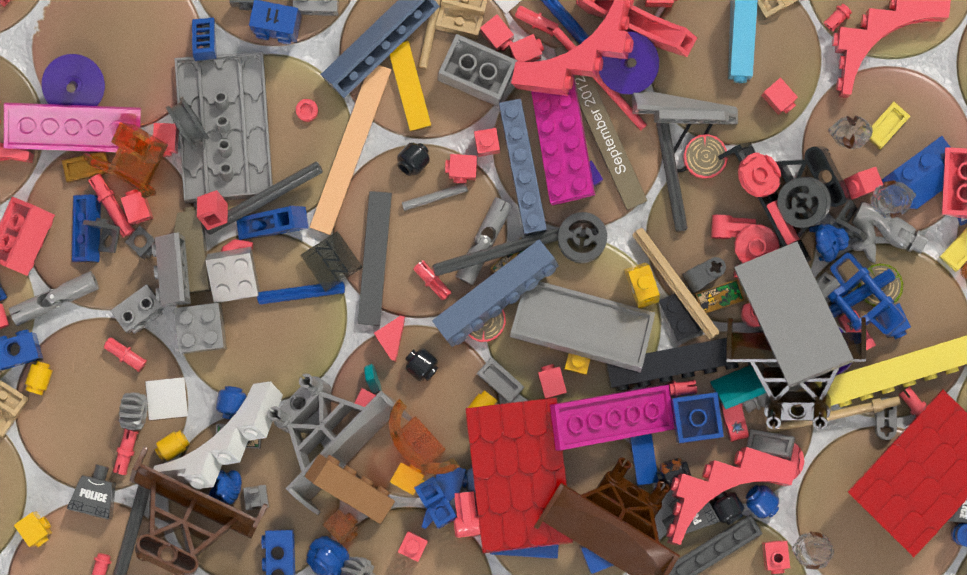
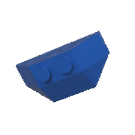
M943 136L936 139L881 179L883 185L887 181H896V184L888 185L886 188L884 186V188L874 192L884 206L918 209L943 190L945 147L951 148Z

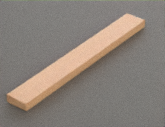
M378 65L364 79L310 225L311 229L331 236L392 69Z

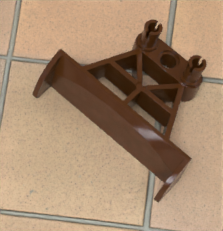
M143 447L132 468L129 480L150 490L148 534L141 535L137 539L135 546L136 556L139 560L142 558V561H148L175 575H194L199 565L197 556L230 529L250 539L252 538L268 506L267 504L263 503L257 518L250 516L142 464L148 451V447ZM156 494L188 508L183 519L156 507ZM194 511L223 525V527L213 534L187 520L191 512ZM155 517L169 523V525L154 531ZM181 529L186 551L160 539V537ZM190 534L205 542L194 550ZM169 552L173 559L170 561L163 560L161 553Z
M622 457L618 459L614 468L604 475L594 490L581 495L560 483L534 526L536 529H539L542 522H545L629 575H669L680 556L659 542L655 517L662 508V501L670 491L669 485L666 484L662 489L661 487L664 482L659 481L651 494L623 478L631 468V463L627 460L625 465L622 466L626 459Z

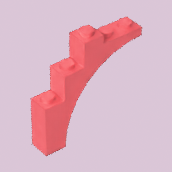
M614 0L607 16L595 32L567 53L548 60L515 62L511 84L518 90L568 96L569 89L573 86L572 75L598 78V73L603 68L602 56L628 59L629 53L633 50L634 43L632 37L625 30L629 27L628 13L629 9L633 7L634 0Z
M576 0V4L586 13L604 19L614 0ZM634 5L629 9V27L625 31L636 32L647 37L656 48L688 57L697 40V37L685 27L656 17Z
M890 0L889 9H892V11L869 8L865 14H862L861 27L864 29L840 27L837 33L833 34L832 46H835V53L843 54L839 58L838 68L842 69L841 77H838L836 84L839 97L848 98L852 94L855 76L861 62L880 39L910 24L945 22L949 18L951 0Z
M744 447L737 451L734 463L736 467L713 460L704 467L702 477H705L704 480L686 474H679L677 478L674 477L670 490L673 491L672 497L678 498L680 501L676 502L673 508L675 518L673 524H669L666 537H669L667 543L681 545L686 530L696 514L711 499L725 490L751 482L773 483L782 486L792 485L798 463Z

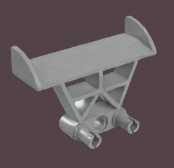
M303 374L302 376L305 379L299 378L301 387L280 408L277 406L271 407L274 411L268 410L267 416L274 422L275 426L290 433L301 473L285 489L305 507L319 515L321 511L311 499L321 488L304 477L315 461L314 459L310 463L308 454L327 436L331 442L320 454L326 458L328 455L333 456L340 461L339 466L343 468L396 412L408 421L412 417L394 399L382 391L363 407L331 395V386L321 378L312 377L310 374ZM305 401V406L300 409V404ZM331 402L338 404L332 412ZM319 408L320 425L304 424ZM351 410L360 412L337 436L332 432ZM301 433H311L303 441Z

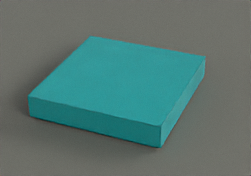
M752 366L744 367L710 381L712 389L718 393V398L725 409L766 393Z

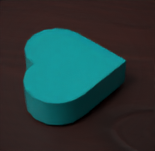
M366 365L364 367L365 379L371 392L375 394L382 391L374 365Z

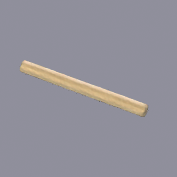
M643 228L636 230L632 234L633 238L707 338L710 340L715 338L720 333L717 327Z

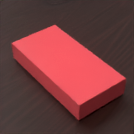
M778 200L768 204L767 208L785 243L789 245L799 240V237L794 227L783 219L778 209Z

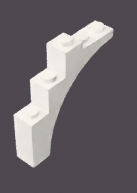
M271 381L253 384L247 398L237 413L214 437L189 454L168 463L155 465L153 469L181 483H190L195 489L214 487L222 465L240 463L249 440L267 438L273 422L268 418L267 412L268 410L273 412L274 410L271 409L273 406L279 407L283 394Z

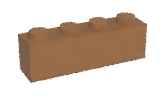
M319 454L304 477L381 524L395 503L389 497L390 492L380 485L378 488L373 487L374 482L364 475L361 478L355 476L357 471L345 465L342 468L339 466L340 461L333 456L328 455L326 458Z

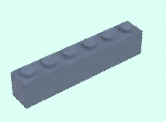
M398 0L320 75L339 95L345 98L440 6L435 0Z
M521 99L499 103V111L524 236L538 234L546 231L547 228Z
M539 239L434 318L432 322L451 347L459 345L465 341L466 336L470 333L480 330L490 318L497 317L507 305L517 302L520 295L527 290L534 289L544 277L551 276L559 265Z

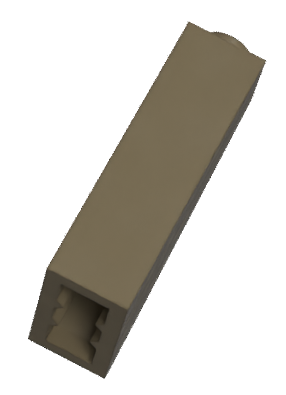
M196 207L183 208V212L177 213L174 233L179 232L185 237L190 294L211 291L205 261L207 247L204 225L197 218Z

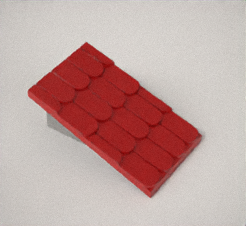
M944 389L930 401L847 491L913 557L922 550L967 500V412Z
M557 397L465 408L483 554L573 543L571 538L545 522H542L539 529L534 527L560 483L567 486L563 450L560 451L555 448L550 409L551 404H557Z

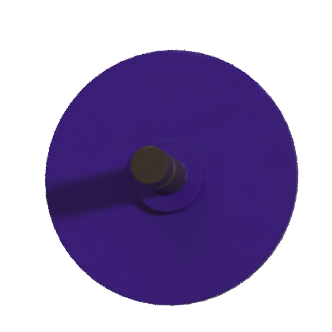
M628 32L634 43L633 50L629 53L628 59L602 56L603 68L599 71V75L606 86L621 94H633L645 90L653 83L659 70V56L655 46L647 37L636 32Z
M79 54L62 55L54 59L43 73L42 92L48 104L98 106L103 98L105 91L104 76L98 65L88 57Z

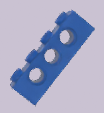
M27 329L16 332V337L9 339L7 336L0 337V371L43 359L36 333L29 332ZM17 343L20 346V352L13 356L11 347Z
M294 529L265 531V535H262L261 538L262 549H266V558H262V571H266V575H273L276 569H280L284 572V575H295ZM277 546L281 547L284 551L282 559H276L272 554L273 549Z

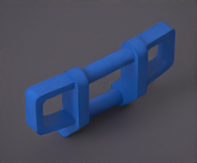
M844 254L831 266L830 270L841 286L831 292L828 298L831 302H835L852 322V327L855 331L861 329V318L857 316L842 297L854 289L861 281L865 283L880 301L870 312L862 316L866 317V326L872 322L883 334L890 335L906 321L905 316L894 304V300L890 296H886L870 277V272L867 268L863 267L852 254ZM850 259L859 271L845 283L838 272V268ZM890 307L898 316V320L890 328L886 329L876 318Z

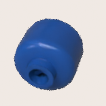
M225 386V389L218 392L216 410L223 413L222 418L231 419L237 413L247 398V395L242 392V388Z
M755 485L746 494V506L758 518L773 517L778 512L779 497L768 486Z

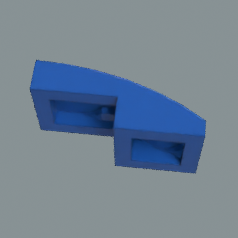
M434 476L414 487L438 529L456 519L455 511Z

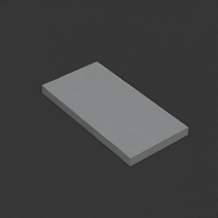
M797 241L734 267L789 388L854 362L852 354Z
M539 281L534 289L527 290L521 295L510 337L641 373L655 312Z

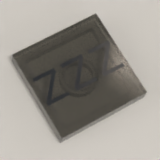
M338 231L301 254V258L325 292L362 269L361 263Z

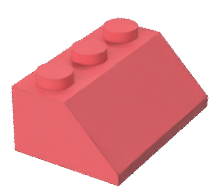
M945 147L942 215L967 219V148Z
M11 197L0 222V264L28 276L34 266V260L43 246L44 238L53 224L55 215L35 205Z

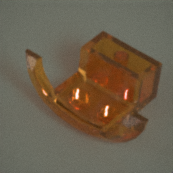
M120 122L111 140L113 144L119 147L112 163L91 154H83L90 166L123 180L137 189L143 198H149L157 193L149 184L168 144L134 124Z
M399 399L394 404L390 413L389 430L393 443L402 457L419 470L431 474H445L460 467L453 458L446 462L433 463L446 449L416 416L404 427H400L401 417L407 406Z

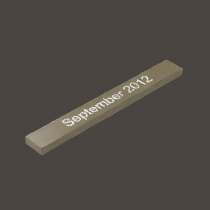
M564 46L554 49L556 56L568 52ZM574 75L580 109L626 210L647 202V198L592 77Z

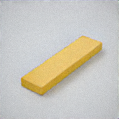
M405 41L390 54V59L410 132L431 127V122L409 41Z

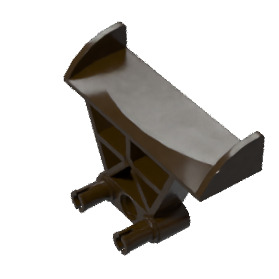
M861 317V332H841L854 362H866V317ZM728 318L727 362L751 363L768 394L765 398L764 407L768 428L773 429V424H775V429L779 428L781 420H813V426L816 429H819V424H821V429L826 428L828 424L827 418L831 413V398L827 392L839 368L801 383L800 385L806 391H788L790 388L780 367H764L762 363L777 362L764 333H733V318ZM773 382H780V383L775 387V385H774ZM815 382H822L819 387Z

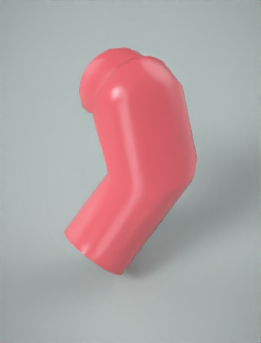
M234 239L224 245L221 252L252 247L253 250V242Z

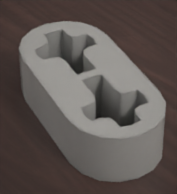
M896 406L891 407V410H887V417H884V410L875 413V433L880 439H892L897 433ZM885 420H887V427L891 428V432H888L887 436H885L884 432L880 431V428L885 426Z

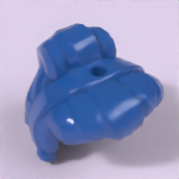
M822 223L809 228L810 232H816V249L821 254L818 258L820 261L831 262L835 260L839 251L845 250L849 245V236L844 228H836L830 224Z
M220 470L209 496L227 505L234 504L241 491L242 480L240 474L235 470H231L228 473Z
M322 536L310 544L306 562L317 575H341L342 571L340 568H344V562L349 560V553L341 543L332 540L328 536Z

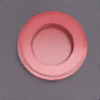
M303 99L296 106V114L300 120L311 122L318 115V107L313 100Z

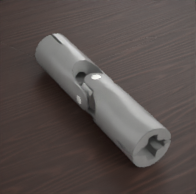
M494 198L476 234L475 245L468 250L467 254L493 246L513 207L511 204L500 198ZM486 227L493 231L492 240L488 236L481 235V232ZM484 262L458 270L455 277L473 285Z
M89 271L63 283L57 289H51L10 307L9 312L14 323L19 326L60 307L64 302L74 301L98 290L99 285L92 271ZM46 296L47 300L51 303L49 307L42 306V301Z

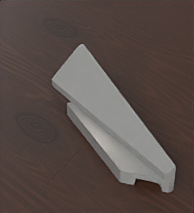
M646 90L632 94V114H654V123L738 124V109L734 106Z

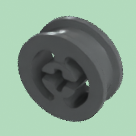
M181 97L180 103L172 108L167 106L166 109L182 136L194 149L196 147L195 143L203 138L208 140L210 137L193 109H191L184 97Z
M801 177L793 179L783 186L778 195L777 204L783 219L788 224L794 227L805 228L816 225L826 218L831 207V196L827 187L821 181L812 177ZM800 186L808 187L809 192L798 193L797 197L792 198L791 207L790 199L794 190ZM817 197L818 209L816 213L810 218L800 217L799 213L811 211L810 208L816 207ZM804 198L807 199V201H806V205H807V206H802V205H801V204L803 203V200H802V199H804Z
M578 212L570 215L563 221L558 233V246L566 258L576 263H588L597 259L602 254L607 243V230L604 223L597 216L587 212ZM587 223L595 228L597 235H593L592 231L586 227L585 237L588 239H585L583 249L589 247L592 243L595 244L596 247L592 251L579 253L570 248L567 243L568 240H571L577 248H579L580 238H576V236H580L582 227H578L574 232H570L569 229L574 224Z

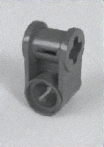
M713 257L686 271L682 276L692 293H695L723 275L726 270V264L723 259ZM711 262L720 264L721 267L718 268V274L716 271H710L712 267Z

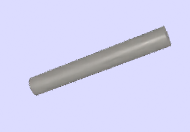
M463 183L402 202L403 209L406 211L467 192L468 190L466 184Z

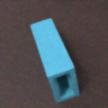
M758 0L730 1L728 79H734V83H747V80L753 77Z

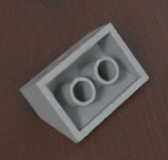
M456 34L438 72V81L498 107L513 74L515 62L518 60Z
M179 232L155 237V243H152L153 257H157V266H154L155 279L159 280V288H156L157 302L160 301L162 306L191 304L185 237Z

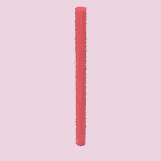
M559 27L552 31L553 35L568 51L576 47ZM599 73L598 78L592 77L640 131L647 126L638 114H632V107L618 92L606 86Z

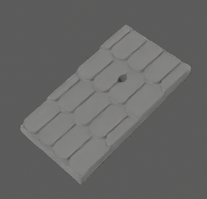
M263 51L217 55V59L195 61L194 57L174 58L177 104L181 102L180 98L184 97L210 137L208 140L205 138L195 143L196 147L192 149L180 133L185 203L197 202V197L215 190L221 194L224 200L249 199L271 187L273 179Z

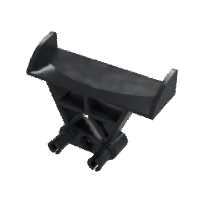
M751 142L742 143L722 153L718 158L722 160L736 154L739 162H741L745 157L756 153ZM814 146L806 150L804 159L775 161L786 183L794 179L787 165L801 164L796 178L806 177L809 169L813 177L827 187L831 196L832 207L841 206L850 199L849 191L827 148ZM825 170H828L832 175L830 182L824 181L822 173ZM802 186L794 190L791 198L797 197V194L802 192L800 191ZM775 191L766 197H758L783 247L787 246L767 208L768 204L778 200L777 192ZM806 198L802 199V206H807L805 201ZM809 211L802 213L804 218H810L816 211L813 214ZM794 227L799 237V240H797V242L806 258V261L809 262L812 259L808 251L806 250L802 242V239L807 234L810 227L802 228L799 231V233Z

